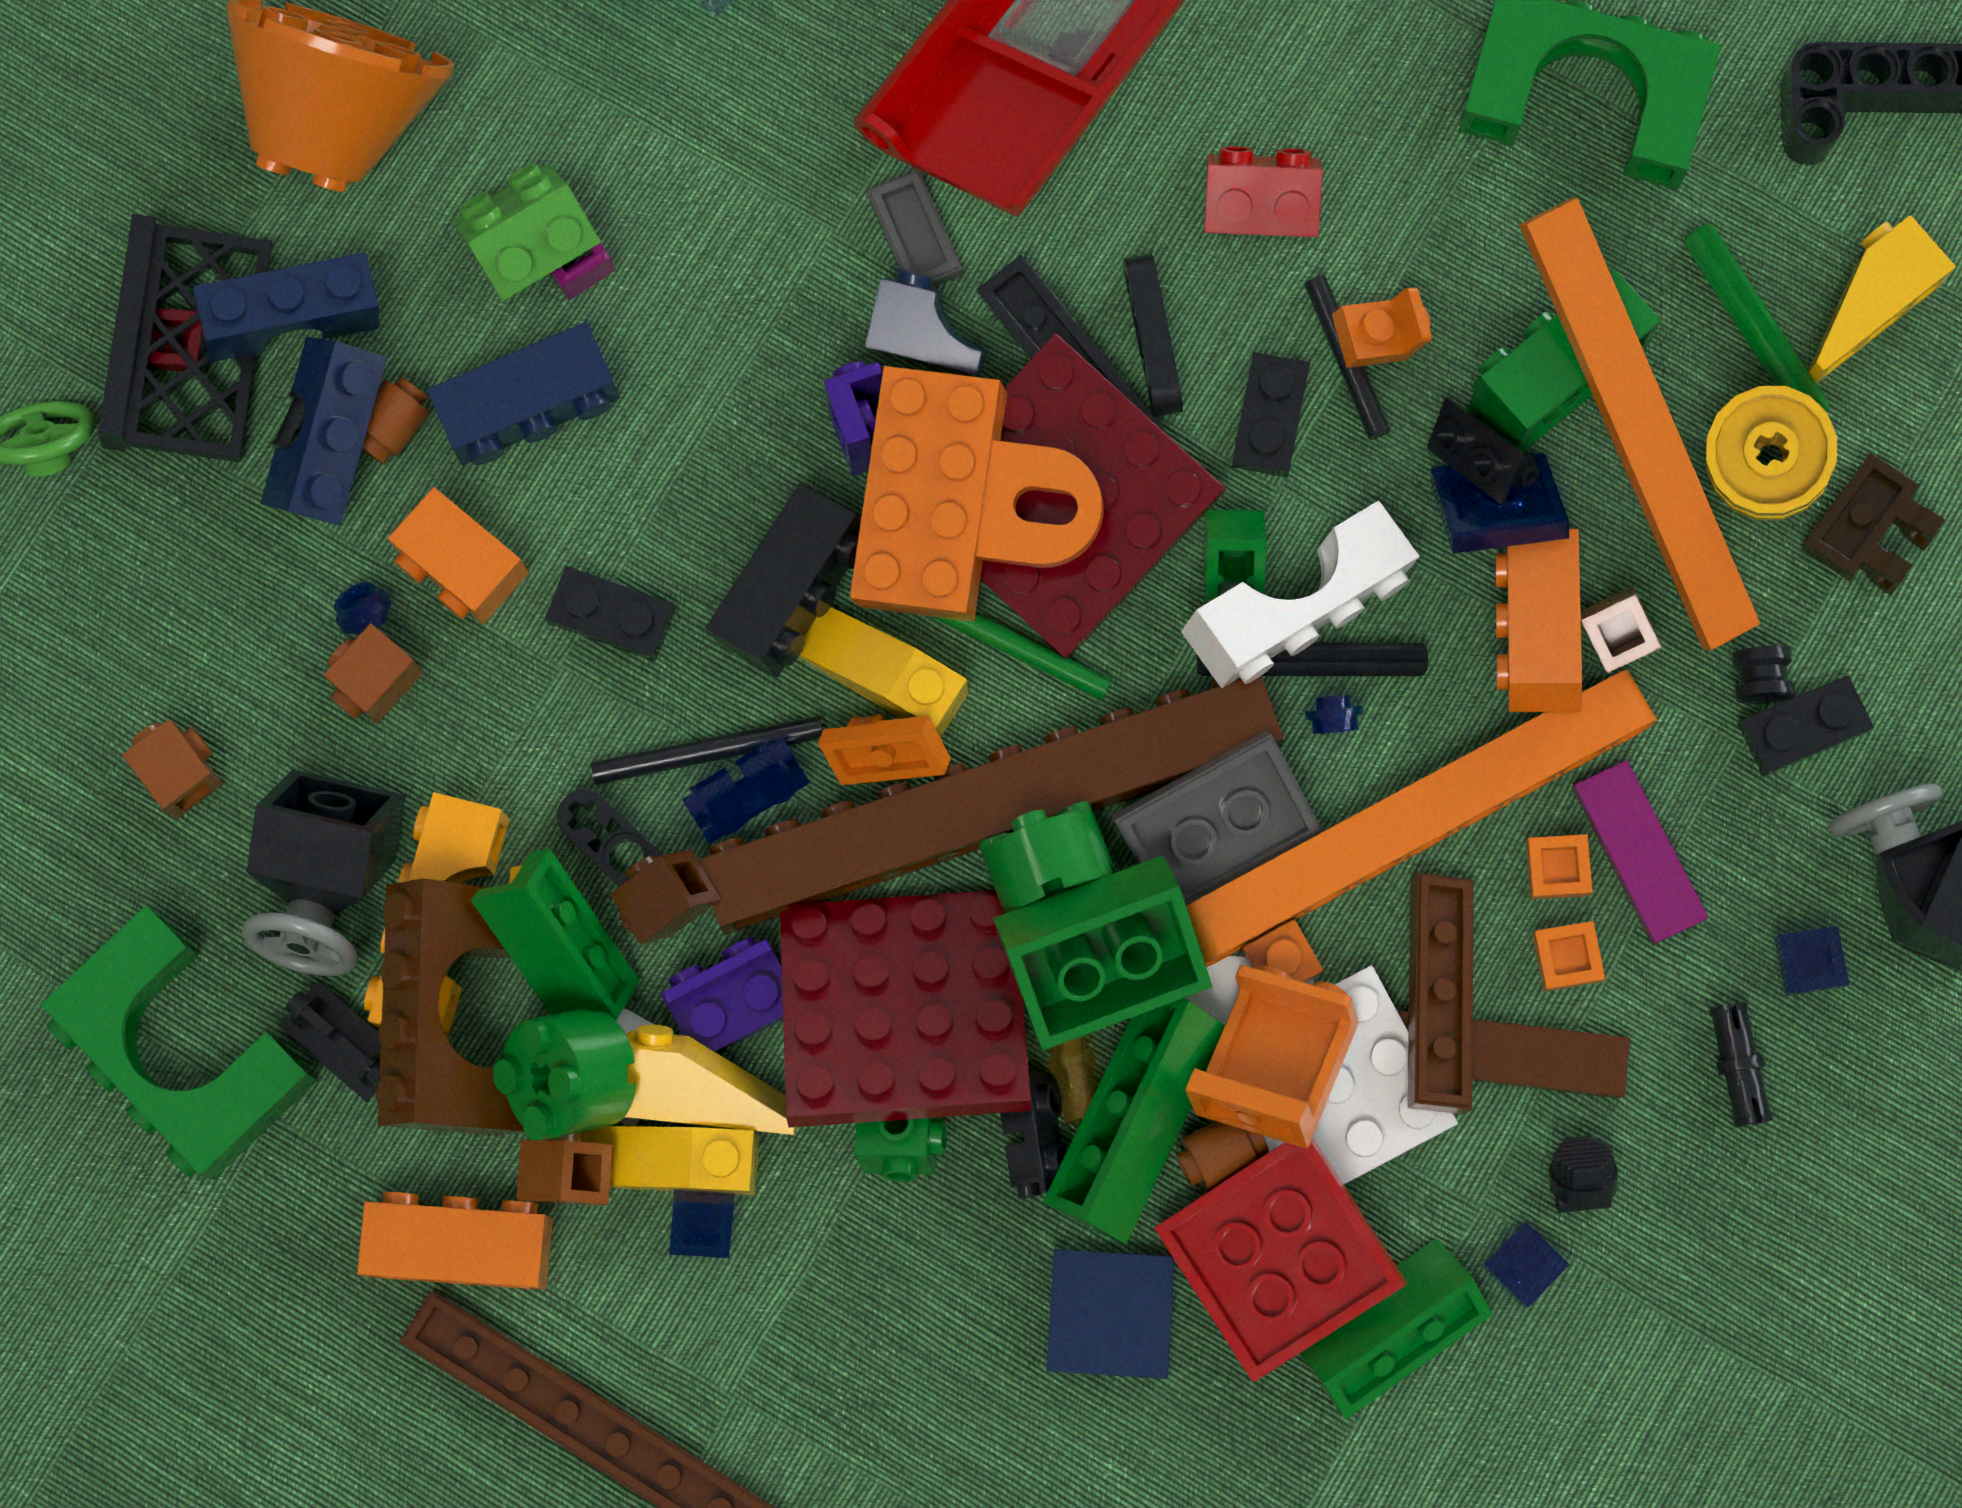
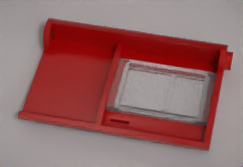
M947 0L854 118L853 124L868 142L882 152L1006 213L1020 216L1186 0Z

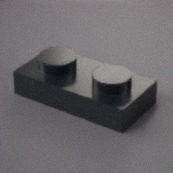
M1253 352L1231 467L1288 478L1310 362Z
M565 566L545 620L549 625L656 662L676 608L671 602Z
M1849 675L1745 718L1738 724L1762 777L1864 735L1874 728Z

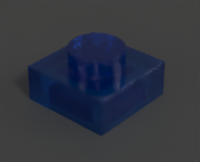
M1838 926L1780 934L1774 938L1785 996L1844 988L1849 985Z
M674 1190L669 1255L729 1258L734 1193Z
M1524 1222L1483 1263L1482 1267L1526 1309L1570 1264L1527 1222Z

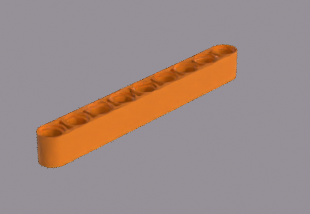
M1628 670L1619 672L1583 691L1581 712H1544L1187 905L1186 907L1206 968L1236 953L1244 946L1291 920H1297L1654 725L1658 720Z

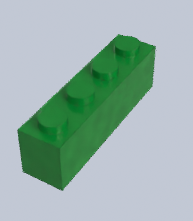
M1180 999L1132 1017L1043 1203L1087 1229L1127 1244L1192 1107L1185 1089L1195 1068L1206 1072L1225 1025L1186 999Z

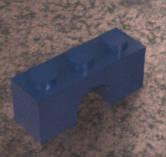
M366 252L193 286L196 309L209 363L265 352L266 343L270 339L290 331L301 329L319 330L323 339L379 329V305Z
M306 337L291 393L301 395L304 400L305 411L302 427L295 442L288 449L275 448L260 504L341 526L387 357L337 341Z

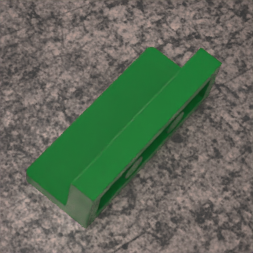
M550 848L532 851L512 883L476 891L471 899L473 905L551 1015L587 1009L592 1012L603 1011L617 1021L640 980Z
M1432 1240L1397 1265L1407 1281L1404 1287L1299 1353L1300 1357L1317 1376L1333 1405L1345 1420L1493 1315L1473 1277L1439 1240Z

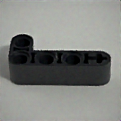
M1814 42L1804 45L1794 55L1781 80V137L1785 153L1790 159L1803 165L1818 164L1826 159L1844 130L1845 112L1962 113V43ZM1811 70L1816 72L1822 78L1823 84H1810L1803 79L1800 71ZM1857 71H1870L1876 75L1880 84L1870 85L1865 83L1858 76ZM1924 71L1934 77L1937 85L1923 84L1918 80L1915 72ZM1801 124H1815L1823 131L1825 138H1811L1803 131Z

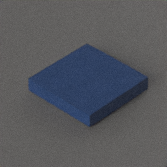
M1054 1249L1047 1371L1168 1379L1174 1258L1172 1256Z

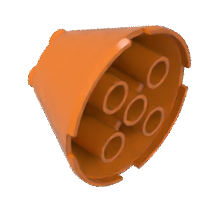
M228 0L226 12L250 148L258 153L256 165L265 170L289 175L291 168L314 174L312 183L334 191L346 192L347 185H350L351 182H360L366 177L452 77L455 64L450 59L436 52H433L431 61L423 59L421 54L414 51L416 43L382 30L287 2L284 9L272 6H263V9H260L263 0Z

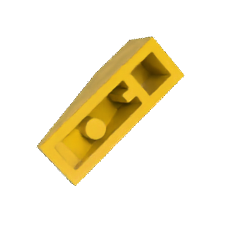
M1911 215L1894 228L1888 221L1883 223L1861 243L1866 251L1853 268L1808 370L1816 384L1942 286L1956 268L1955 264Z
M832 607L822 617H816L804 636L805 643L799 655L800 659L899 719L928 715L940 738L969 694L967 679L917 648Z
M642 1025L637 1028V1031L629 1030L627 1037L633 1050L635 1063L626 1065L627 1084L636 1083L633 1103L625 1117L794 1135L797 1127L788 1128L785 1094L693 1038L674 1035L673 1030L667 1026Z
M605 1126L582 1132L581 1141L613 1145L610 1188L756 1196L759 1135L754 1130L700 1127Z

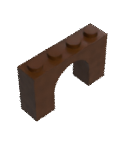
M425 878L387 885L386 901L383 908L385 948L384 961L381 967V980L383 983L382 1021L378 1032L381 1044L380 1080L376 1090V1099L379 1106L378 1126L493 1136L525 1133L522 1124L514 1115L506 1095L499 1092L495 1086L493 1068L480 1067L462 1058L447 1040L439 1015V993L443 978L451 964L460 955L465 954L497 959L510 958L471 901L477 890L488 887Z

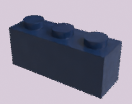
M587 321L427 389L452 449L462 466L471 462L473 465H483L492 462L505 453L504 448L522 440H526L528 443L544 440L558 430L557 425L579 417L580 420H588L600 416L610 409L611 402L620 399Z

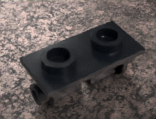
M1445 397L1427 446L1430 452L1499 504H1505L1511 487H1530L1538 480L1540 470L1533 456L1524 453L1482 422L1477 415L1467 411L1450 397Z
M318 981L307 994L299 991L290 999L285 1007L290 1013L279 1026L364 1101L368 1102L376 1093L380 1080L381 1044L378 1032Z
M1029 1072L1031 1111L1000 1113L1003 1134L1024 1132V1143L1005 1146L1011 1188H1017L1019 1199L1041 1196L1042 1193H1047L1068 1150L1061 1141L1058 1118L1062 1114V1100L1057 1086L1052 1083L1051 1074Z

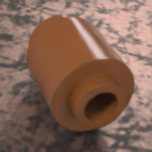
M402 377L395 384L384 379L379 385L362 451L382 465H385L392 455L398 457L429 417V411L422 406L428 397Z
M1214 1121L1182 1137L1181 1143L1184 1150L1175 1155L1190 1186L1201 1183L1203 1188L1209 1192L1269 1153V1149L1263 1135Z

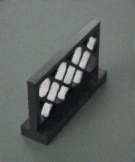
M132 214L98 430L103 449L125 452L127 446L241 462L256 353L245 355L243 359L241 356L231 358L241 371L240 380L219 395L201 372L214 362L209 363L208 355L194 363L177 342L179 338L188 333L191 327L199 321L198 313L169 332L157 317L156 311L161 302L178 291L189 307L197 312L195 299L185 286L209 269L212 270L220 281L230 279L218 263L234 252L258 255L256 272L254 274L268 272L272 241L157 224L156 217ZM167 242L193 246L203 261L180 277H177L165 262ZM206 248L218 249V251L210 255ZM162 274H164L170 281V284L160 290ZM155 326L162 338L152 344ZM170 346L186 363L188 368L161 386L148 370L149 358ZM195 377L212 400L186 418L168 394ZM147 381L154 392L143 399ZM237 396L234 414L227 405V402ZM162 400L179 422L163 435L138 432L141 413ZM219 408L233 425L230 445L205 442L193 426ZM186 431L193 440L177 437Z

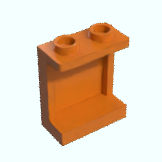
M1240 965L1235 975L1239 986V994L1205 1072L1194 1068L1185 1090L1194 1112L1198 1116L1308 1149L1359 1024L1352 998L1343 989L1331 983L1316 982L1314 985L1293 980L1288 974L1275 967L1260 966L1258 969Z

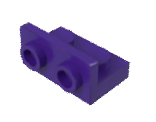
M862 361L849 363L836 369L832 373L833 378L824 380L829 416L852 477L869 470L875 429V419L872 411L878 409L883 375L879 362L867 366Z
M753 937L744 939L721 953L724 961L705 971L702 970L700 965L692 966L668 980L671 988L662 992L661 996L683 1036H689L712 1051L719 1053L783 1020L782 967L767 939L757 944Z

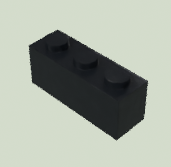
M799 483L705 627L719 646L776 679L785 666L793 664L802 652L805 634L816 617H822L830 609L836 596V586L847 569L854 568L861 524L858 515Z

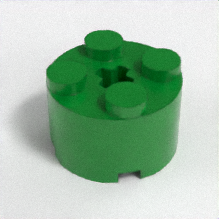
M1087 801L1070 805L1060 810L1056 816L1047 818L1044 810L1026 813L1011 822L1014 832L990 837L979 844L993 886L1005 913L1115 873L1114 865L1092 808Z
M578 1009L527 1019L521 1022L508 1037L503 1058L497 1060L493 1067V1079L499 1092L506 1095L509 1105L518 1121L522 1124L526 1135L534 1141L555 1139L618 1123L628 1113L634 1100L636 1083L627 1084L626 1065L635 1063L629 1039L620 1024L611 1015L603 1011L592 1012L587 1009Z

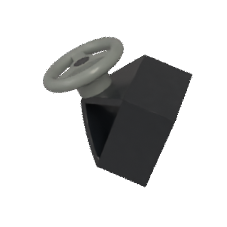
M292 769L255 806L247 873L284 900L288 907L286 913H259L249 917L244 922L242 936L249 947L260 956L277 965L305 974L339 976L352 971L358 962L357 951L348 939L331 929L335 914L362 900L396 861L406 795ZM275 930L281 931L279 937H265L261 931Z
M1928 783L1904 789L1860 805L1832 819L1827 829L1829 834L1836 838L1851 836L1869 830L1871 843L1876 855H1879L1876 862L1877 885L1885 922L1893 942L1946 968L1961 973L1962 821L1921 836L1913 815L1938 802L1943 797L1942 787L1936 783Z

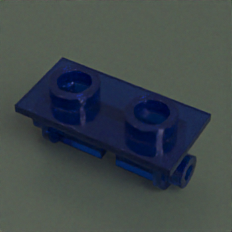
M783 738L774 744L769 739L761 746L736 760L735 762L744 776L734 783L724 767L689 788L691 794L682 800L709 844L722 836L738 831L745 822L771 806L789 800L796 791L810 783Z

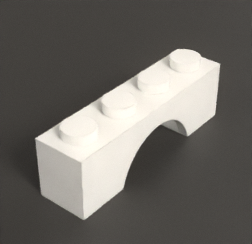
M1379 500L1335 526L1319 546L1317 552L1321 565V583L1316 593L1294 600L1276 599L1261 594L1242 582L1194 612L1181 632L1221 689L1238 678H1241L1244 684L1254 681L1274 665L1271 660L1274 656L1284 650H1287L1290 656L1298 654L1319 638L1318 629L1330 622L1333 623L1336 629L1342 627L1365 609L1362 602L1374 595H1377L1381 601L1386 600L1410 581L1405 574L1420 556Z

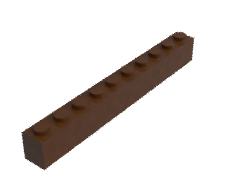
M1260 676L1248 684H1244L1242 679L1238 678L1222 689L1214 679L1210 682L1212 689L1190 696L1187 689L1174 691L1156 699V708L1134 714L1133 708L1120 709L1099 719L1101 726L1079 733L1076 726L1066 727L1044 737V745L1023 751L1021 745L1009 746L991 753L988 756L990 763L967 770L965 763L948 766L945 775L933 776V782L911 788L910 782L894 784L876 793L878 800L858 807L855 806L854 801L840 802L823 809L820 812L822 819L801 826L798 819L777 823L765 829V838L747 844L743 843L742 838H734L717 843L708 849L710 856L698 861L721 898L720 901L713 905L719 926L724 935L778 918L780 917V912L790 909V905L826 902L979 851V844L1002 833L1014 832L1011 822L1017 817L1032 811L1044 810L1047 818L1056 816L1060 810L1070 805L1087 801L1090 803L1092 811L1096 812L1150 794L1266 729L1272 734L1280 749L1284 738L1262 677Z

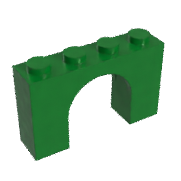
M1495 0L1458 132L1513 146L1522 122L1532 82L1537 75L1548 65L1566 57H1595L1618 68L1630 81L1638 100V121L1623 175L1678 190L1689 169L1721 44L1710 42L1706 36L1695 31L1679 30L1672 32L1653 27L1650 21L1642 17L1627 15L1619 18L1600 13L1594 6L1581 1L1562 3L1554 0Z
M146 905L43 1001L40 1006L53 1018L46 1025L49 1031L71 1051L78 1045L92 1060L86 1067L90 1075L108 1092L111 1093L114 1089L118 1088L130 1100L132 1104L126 1109V1112L132 1120L149 1135L158 1130L172 1145L165 1152L168 1158L189 1178L197 1172L200 1176L214 1180L309 1090L318 1079L279 1038L268 1032H265L221 1075L204 1086L183 1091L167 1090L151 1079L144 1069L138 1054L137 1033L140 1020L150 1002L187 968L199 954L159 912Z

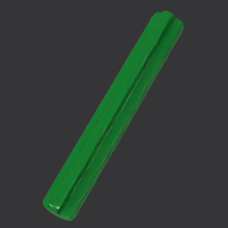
M1708 223L1693 230L1684 241L1685 247L1776 386H1787L1811 396L1827 412L1830 409L1829 402L1715 227Z

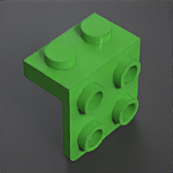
M532 163L520 168L508 177L507 182L509 185L492 196L484 192L468 199L458 208L460 215L452 220L455 229L471 249L502 301L601 243L570 187L549 164L538 167L536 163Z

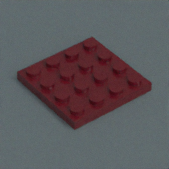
M1055 333L1005 387L1007 399L1001 441L1057 448L1079 458L1091 470L1100 487L1104 507L1102 524L1096 538L1088 549L1068 563L1043 568L983 560L980 580L1064 658H1070L1202 518L1205 511L1209 510L1226 492V489ZM1031 490L1023 493L1016 503L1017 516L1022 520L1052 525L1068 524L1075 518L1078 511L1077 501L1072 496L1061 493Z
M995 890L793 904L789 906V910L780 912L785 1094L788 1128L1031 1111L1024 1002L993 918L1005 914Z

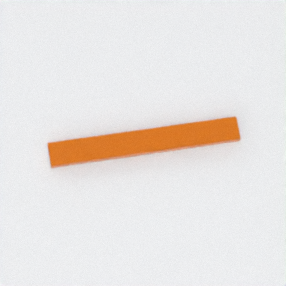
M1569 198L1524 221L1519 226L1703 649L1712 651L1760 625V621L1579 199Z

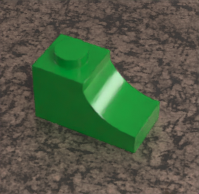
M1263 510L1205 511L1204 605L1242 582L1265 595L1267 538Z

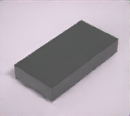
M919 170L866 190L867 198L898 269L932 277L930 288L963 276L961 264Z

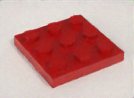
M1312 1138L1308 1149L1284 1142L1154 1227L1253 1383L1407 1284L1406 1279L1314 1138Z

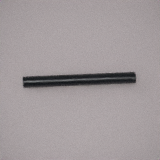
M820 716L591 762L594 783L599 785L819 740L823 732Z

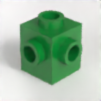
M936 1117L856 1123L854 1156L863 1173L881 1174L884 1179L895 1182L915 1181L918 1178V1174L935 1175L936 1155H945L947 1124L945 1119Z

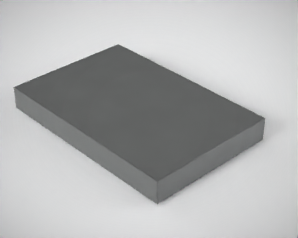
M1267 729L1111 815L1138 864L1161 855L1164 856L1180 886L1186 906L1323 832L1272 734Z

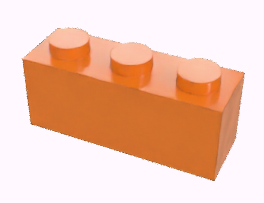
M1579 529L1507 530V553H1495L1496 588H1507L1508 603H1496V639L1508 638V654H1497V690H1509V712H1581L1582 655Z
M383 1192L382 1203L364 1202L357 1275L368 1278L546 1290L553 1218L545 1214H537L538 1203L503 1200L501 1211L478 1210L479 1199L443 1196L442 1207L418 1205L419 1195L400 1192Z

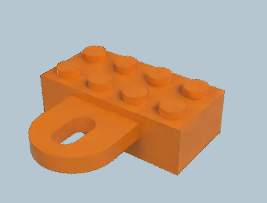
M884 366L850 599L863 608L974 622L983 560L1032 567H1054L1074 560L1092 544L1101 527L1104 510L1102 493L1093 473L1079 458L1064 450L1001 441L1007 392L1000 380ZM1031 490L1070 495L1077 501L1078 511L1075 518L1068 524L1052 525L1022 520L1017 516L1016 503L1023 493Z

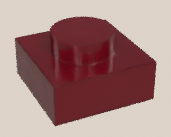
M157 308L156 311L157 317L169 332L197 313L196 311ZM200 321L194 324L188 333L177 340L194 363L204 357L206 349ZM155 326L152 344L162 338ZM170 346L149 358L148 369L183 372L188 368L182 358Z

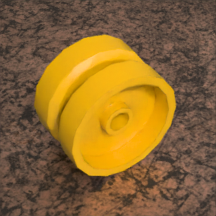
M1758 386L1736 395L1717 413L1706 440V472L1715 494L1732 511L1754 520L1781 521L1806 511L1824 493L1837 463V435L1828 413L1811 396L1787 386ZM1769 445L1777 447L1782 455L1781 461L1773 459L1767 466L1762 464L1759 460L1760 450Z

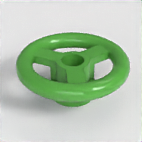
M47 401L23 406L0 417V439L11 430L24 424L26 426L20 430V434L0 444V463L23 465L26 474L34 477L49 476L64 470L71 463L69 453L83 445L92 436L96 427L94 414L90 409L79 403ZM69 418L77 421L78 424H54L43 419Z

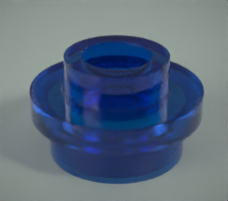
M361 582L345 590L334 603V610L337 613L336 623L341 631L346 634H361L370 623L378 629L387 618V613L391 607V599L384 590L376 589L371 582Z
M1350 695L1315 698L1316 709L1304 711L1305 720H1311L1312 734L1359 730L1358 715L1364 714L1363 705H1351Z

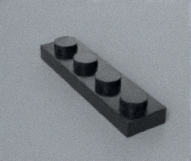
M1022 254L976 289L978 296L1030 360L1057 333L1164 431L1158 421Z

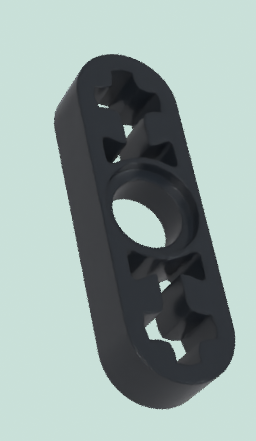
M1152 253L1123 258L1127 294L1153 417L1182 413L1183 401L1154 257Z
M574 791L568 794L559 805L557 821L561 831L618 887L629 879L626 874L617 872L611 865V854L616 846L623 842H633L642 848L644 858L651 855H656L657 857L663 855L614 807L594 791ZM579 805L585 810L591 809L594 805L597 806L598 809L594 817L608 833L612 830L614 823L621 827V829L605 838L597 853L591 847L601 841L590 829L585 826L580 827L577 831L572 829L577 822L572 812Z

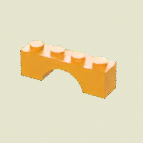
M433 792L429 807L422 806L417 814L413 839L419 841L413 863L406 862L404 864L398 883L425 878L463 884L476 878L495 875L510 822L509 817L499 808ZM385 929L381 940V953H384L385 948ZM445 974L439 993V1015L443 1031L448 1040L462 987ZM381 975L380 977L373 976L371 978L364 999V1010L370 1011L368 1021L378 1028L382 1021L383 983Z

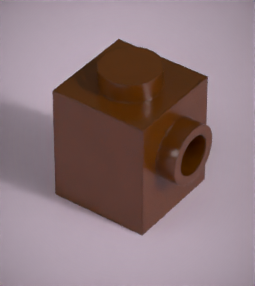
M692 849L659 857L651 855L640 860L625 872L629 880L610 893L620 910V918L624 926L635 935L639 944L673 936L721 900Z

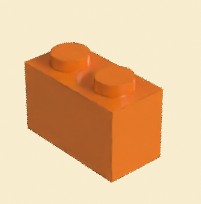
M435 487L429 491L387 538L399 554L393 562L418 584L427 577L442 591L436 598L461 620L470 613L484 625L529 574L522 560Z

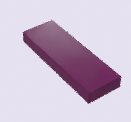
M1628 760L1585 779L1572 787L1652 946L1709 918Z

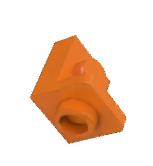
M1416 287L1405 288L1392 300L1344 305L1332 314L1347 368L1406 361L1430 342L1432 338L1430 317L1422 304Z

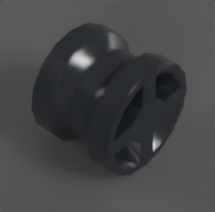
M1760 646L1734 652L1732 654V665L1739 671L1740 684L1735 688L1736 701L1742 704H1769L1794 698L1796 696L1795 684L1788 679L1787 667L1792 662V650L1784 646Z

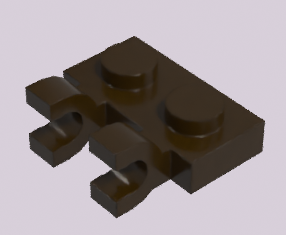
M1870 453L1806 539L1801 550L1849 582L1859 569L1863 570L1874 585L1892 596L1906 577L1912 564L1878 545L1891 525L1895 524L1907 540L1925 551L1946 519L1911 499L1920 484L1873 453Z

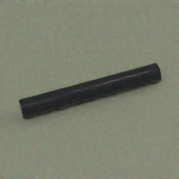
M1324 275L1315 277L1304 284L1369 440L1380 438L1389 433L1390 428L1364 367H1346L1332 314L1339 307Z

